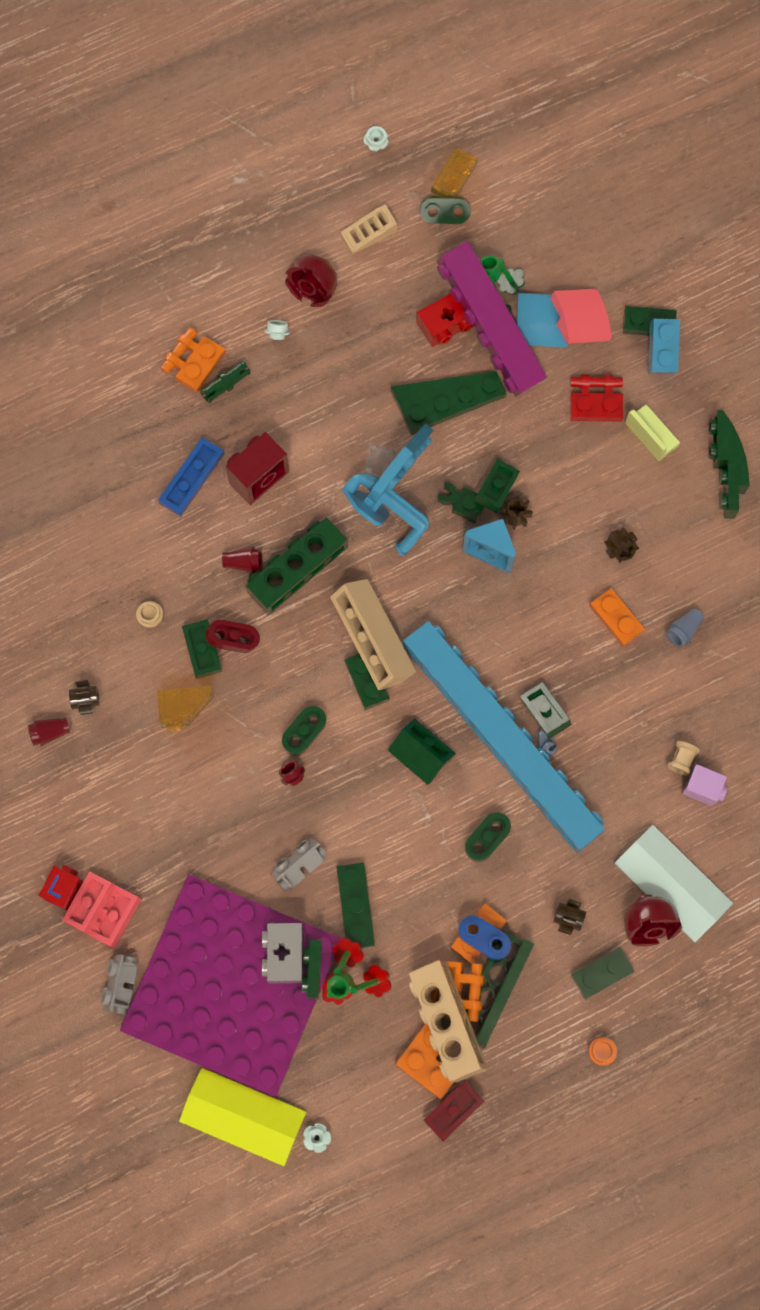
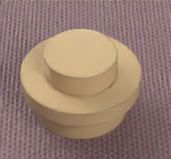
M147 601L138 607L136 617L143 627L153 628L161 623L163 610L158 603Z

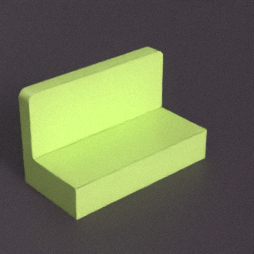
M647 404L637 412L633 409L628 413L625 424L658 461L679 446L680 442Z

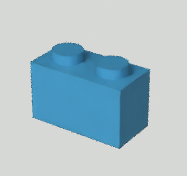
M653 319L650 321L648 374L674 375L678 373L680 319Z

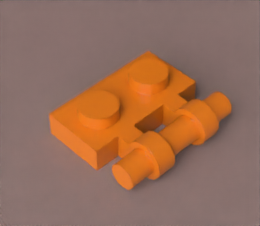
M189 327L185 334L179 336L177 339L178 344L173 351L167 353L164 358L165 362L160 369L166 374H169L173 368L179 370L175 376L176 381L198 393L226 354V349L205 336L197 344L193 341L197 332ZM187 349L192 353L184 362L180 358Z
M445 961L448 962L461 997L463 983L470 984L469 1000L462 1001L465 1009H468L467 1015L469 1020L478 1022L479 1011H482V1002H480L481 985H484L485 976H482L483 965L472 963L470 975L464 974L465 963ZM435 988L431 993V999L434 1003L438 1002L441 993L438 988ZM446 1014L442 1019H450V1017Z

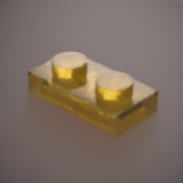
M455 148L431 186V192L438 196H458L476 167L478 158Z

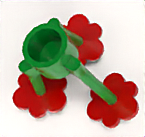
M343 937L332 948L335 954L334 960L339 965L334 969V972L328 975L327 980H324L322 998L325 1002L334 1001L336 1005H340L344 999H349L352 994H356L363 989L368 994H374L378 998L382 997L392 987L391 982L388 980L389 973L386 970H381L379 965H372L369 968V972L363 974V979L366 982L354 984L351 975L344 972L343 969L345 965L354 967L356 962H361L364 959V953L359 950L360 944L358 942H351L348 938Z

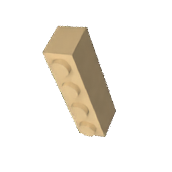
M368 579L346 583L330 596L378 690L400 685L416 672Z

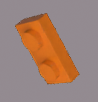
M612 588L590 603L591 609L622 647L644 632V627Z
M484 904L475 915L499 930L507 922L506 919L487 904ZM469 925L468 932L472 935L477 934V926ZM460 936L450 947L471 965L482 954L463 942Z

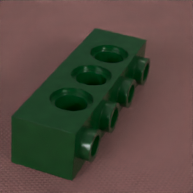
M327 517L321 522L319 520L314 522L308 528V533L304 537L294 539L288 545V550L281 556L279 554L275 555L268 562V567L261 573L259 571L255 572L247 580V593L268 616L348 548V540ZM314 543H318L323 547L318 552H312L308 549ZM294 560L303 563L298 569H292L288 566ZM274 577H279L283 580L279 586H271L268 582Z

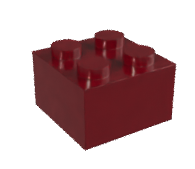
M264 432L260 437L259 435L253 437L248 442L246 449L241 453L233 454L228 459L226 471L229 484L251 506L289 473L287 453L267 432Z

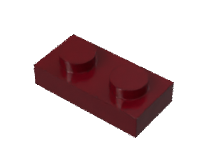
M464 1080L423 1121L444 1142L485 1101Z

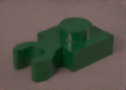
M445 483L444 489L449 491L451 495L444 497L439 494L438 502L443 505H454L452 513L476 524L484 509V506L474 501L478 493L466 487L459 493L454 485Z

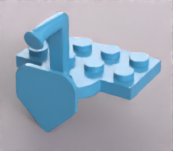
M427 424L403 447L380 478L370 474L359 473L353 475L342 488L353 508L372 524L382 526L390 516L389 511L382 505L383 503L413 527L400 543H395L396 550L403 557L406 556V553L428 529L429 519L393 490V488L431 443L432 439L429 436L433 429ZM362 484L370 493L367 494L359 491L357 488Z

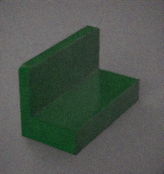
M416 719L412 720L401 730L388 749L394 757L427 785L435 779L440 770L456 755L452 749Z

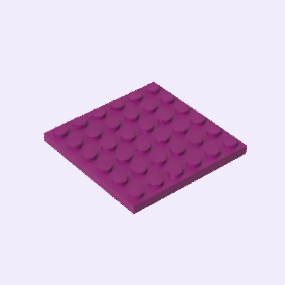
M188 874L120 1031L273 1097H277L317 1000L307 999V993H302V983H268L267 977H262V959H267V948H262V931H267V924L302 923L303 959L304 947H310V940L322 941L319 994L335 957L332 948L338 944L341 938ZM280 946V951L275 952V955L279 956L280 961H285V955H290V952L286 951L285 946ZM303 964V975H308L309 964Z

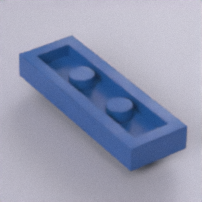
M202 437L158 499L159 504L181 517L224 456V450Z

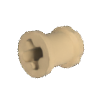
M677 741L676 753L672 762H669L667 767L677 774L690 776L691 764L695 755H698L700 750L687 742Z

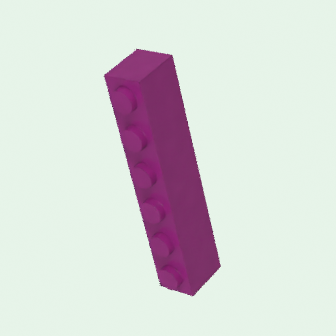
M466 241L442 255L437 260V270L440 276L449 282L451 286L450 292L457 303L460 302L463 306L465 319L470 325H474L477 330L479 343L483 348L487 347L490 352L492 365L496 370H500L504 376L503 383L510 393L513 392L516 397L546 379L545 372L469 242Z

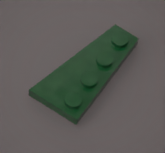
M496 371L390 386V391L411 435L417 433L425 424L429 427L438 425L503 399L507 394Z

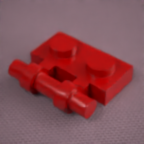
M581 374V377H570V387H580V393H571L570 421H623V394L613 393V388L623 387V377H613L612 374H604V377H589V374ZM589 387H603L604 393H589Z

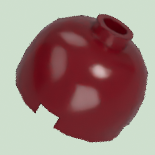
M316 255L300 257L291 264L285 273L287 274L285 283L289 291L300 301H302L303 297L312 301L313 303L310 305L312 307H323L326 305L337 287V274L329 261Z
M650 894L640 896L628 908L624 918L628 941L631 940V944L634 946H654L659 944L658 938L667 936V939L671 940L682 930V924L675 906L664 898Z

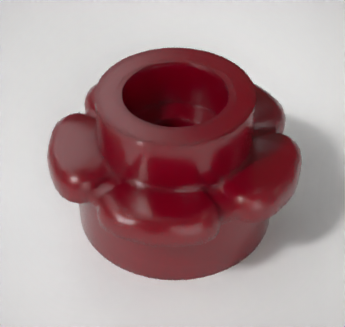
M297 761L287 762L279 771L282 784H290L291 786L299 784L304 778L305 768L298 764Z

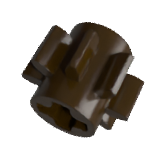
M519 495L511 501L506 498L504 503L507 508L502 507L499 511V514L505 515L504 523L512 525L513 530L521 524L526 527L528 523L526 518L532 517L533 511L527 510L530 501H522ZM514 509L518 510L519 516L514 515Z
M625 528L612 531L608 540L604 541L608 547L606 553L611 559L616 557L619 563L622 560L632 559L636 550H639L638 545L635 543L637 537L633 532L628 533Z
M88 680L75 682L76 688L69 689L72 710L78 709L80 715L94 713L93 707L100 705L97 685L90 686Z
M569 899L567 904L559 903L553 923L560 925L559 932L571 935L573 929L581 930L586 916V911L580 909L581 902Z

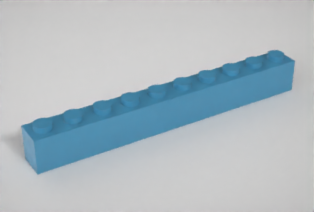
M429 621L403 640L404 649L575 853L578 854L604 832L605 828L602 826L604 821L595 811L592 813L584 805L586 800L579 791H572L566 784L568 779L560 769L555 771L549 763L551 760L542 748L537 749L531 742L533 738L524 727L520 729L516 725L513 713L506 706L502 708L496 701L498 699L496 693L489 686H483L479 681L480 675L471 665L469 667L466 666L461 660L463 655L454 645L449 646L444 640L446 636L438 625L433 627Z

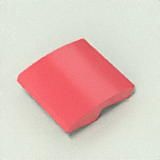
M597 289L553 292L550 299L560 315L556 325L567 344L611 340L609 318Z
M89 871L62 921L115 949L142 899Z

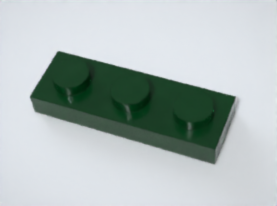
M364 863L336 866L345 938H348L351 942H358L360 948L375 947Z

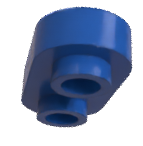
M468 916L461 921L458 933L463 942L492 960H501L507 956L511 949V942L504 932L478 916ZM476 925L478 933L475 935L470 934L468 926ZM499 940L502 943V948L500 950L493 949L492 941Z

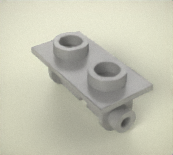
M314 839L301 842L295 848L296 852L288 859L283 858L274 866V871L270 875L277 881L281 878L278 884L284 891L288 888L292 889L306 877L300 870L302 866L311 873L325 861L324 857L327 854L321 847L316 849L320 844Z
M121 954L114 955L113 959L109 961L107 967V976H109L108 986L103 989L101 995V1004H104L102 1011H113V1007H115L114 1013L125 1015L126 1009L129 1010L133 990L123 988V984H134L138 964H136L137 958L126 956L125 961H123L124 955Z

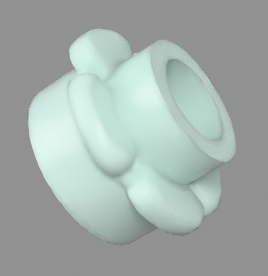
M379 126L371 127L364 136V143L372 151H378L380 148L384 149L388 145V134Z
M270 320L267 323L265 333L269 334L270 339L283 340L285 335L290 334L288 322Z
M316 1123L314 1126H308L305 1129L303 1143L308 1150H314L316 1153L323 1152L326 1146L330 1144L331 1134L326 1130V1126ZM315 1135L320 1137L318 1141L314 1140Z

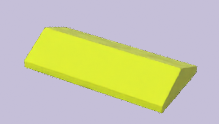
M201 1068L189 1093L179 1122L285 1166L306 1111Z

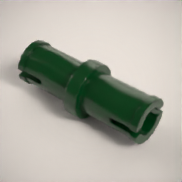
M242 360L239 361L238 364L225 373H219L217 379L200 389L201 395H206L203 397L206 402L210 404L225 391L230 392L234 389L236 383L250 375V369H245L248 367L247 364Z

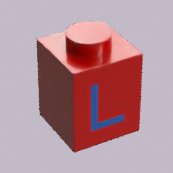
M63 865L62 869L53 866L38 896L67 911L83 881L77 877L78 871L66 865Z

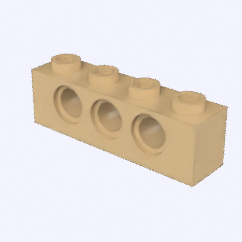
M438 960L409 973L412 980L409 982L412 994L414 997H418L422 1008L419 1009V1013L423 1022L428 1024L432 1034L429 1036L430 1043L433 1049L439 1052L442 1060L439 1065L443 1076L446 1079L448 1078L449 1082H459L488 1070L448 962ZM435 988H438L441 996L439 1001L434 1003L431 999V993ZM447 1014L451 1019V1025L448 1029L444 1030L441 1026V1020ZM457 1041L461 1045V1053L459 1056L454 1057L451 1047Z

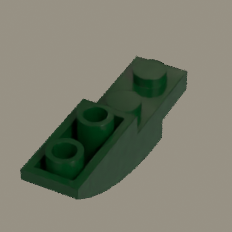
M717 410L714 418L709 421V435H713V444L710 443L709 459H713L714 469H721L719 482L720 485H724V494L720 495L719 506L721 510H724V519H735L739 512V494H745L750 486L749 470L744 448L736 429L725 412Z

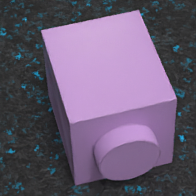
M696 764L691 770L682 794L713 807L718 800L723 801L727 793L728 786L724 785L727 777Z

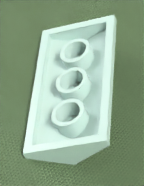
M654 825L614 863L645 895L650 894L670 901L679 914L682 931L694 943L733 904Z

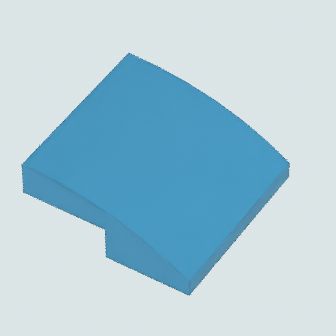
M518 293L517 326L529 346L563 348L568 346L556 325L560 315L550 299L552 295Z

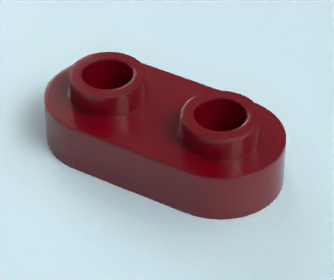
M216 620L206 630L208 643L217 649L249 653L260 642L258 631L248 624ZM215 633H218L221 639L217 638ZM240 637L246 640V644L241 641Z

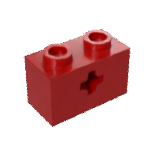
M451 293L417 312L416 324L431 347L437 344L444 345L457 333H465L474 327V325H470L463 314L465 311L460 302L457 303Z

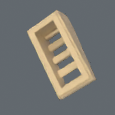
M385 204L341 231L340 235L353 255L397 233V223ZM383 219L386 225L383 226L380 220ZM374 224L377 231L374 232L370 225ZM362 229L366 230L367 234L369 235L368 237L365 238L361 231ZM354 233H356L360 240L357 244L352 237Z

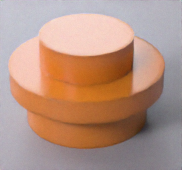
M598 1037L589 1046V1057L597 1065H609L616 1059L617 1047L611 1039Z

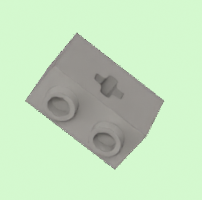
M302 923L267 924V931H262V948H267V959H262V977H267L268 983H302ZM280 946H285L286 951L290 952V955H285V961H280L279 956L275 955V952L280 951Z

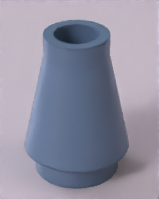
M693 608L689 613L670 624L666 632L669 641L678 647L688 645L699 625L704 620L703 614Z

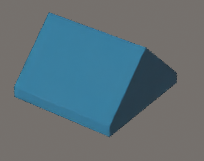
M503 519L467 530L465 533L462 552L509 574L511 573L516 552Z

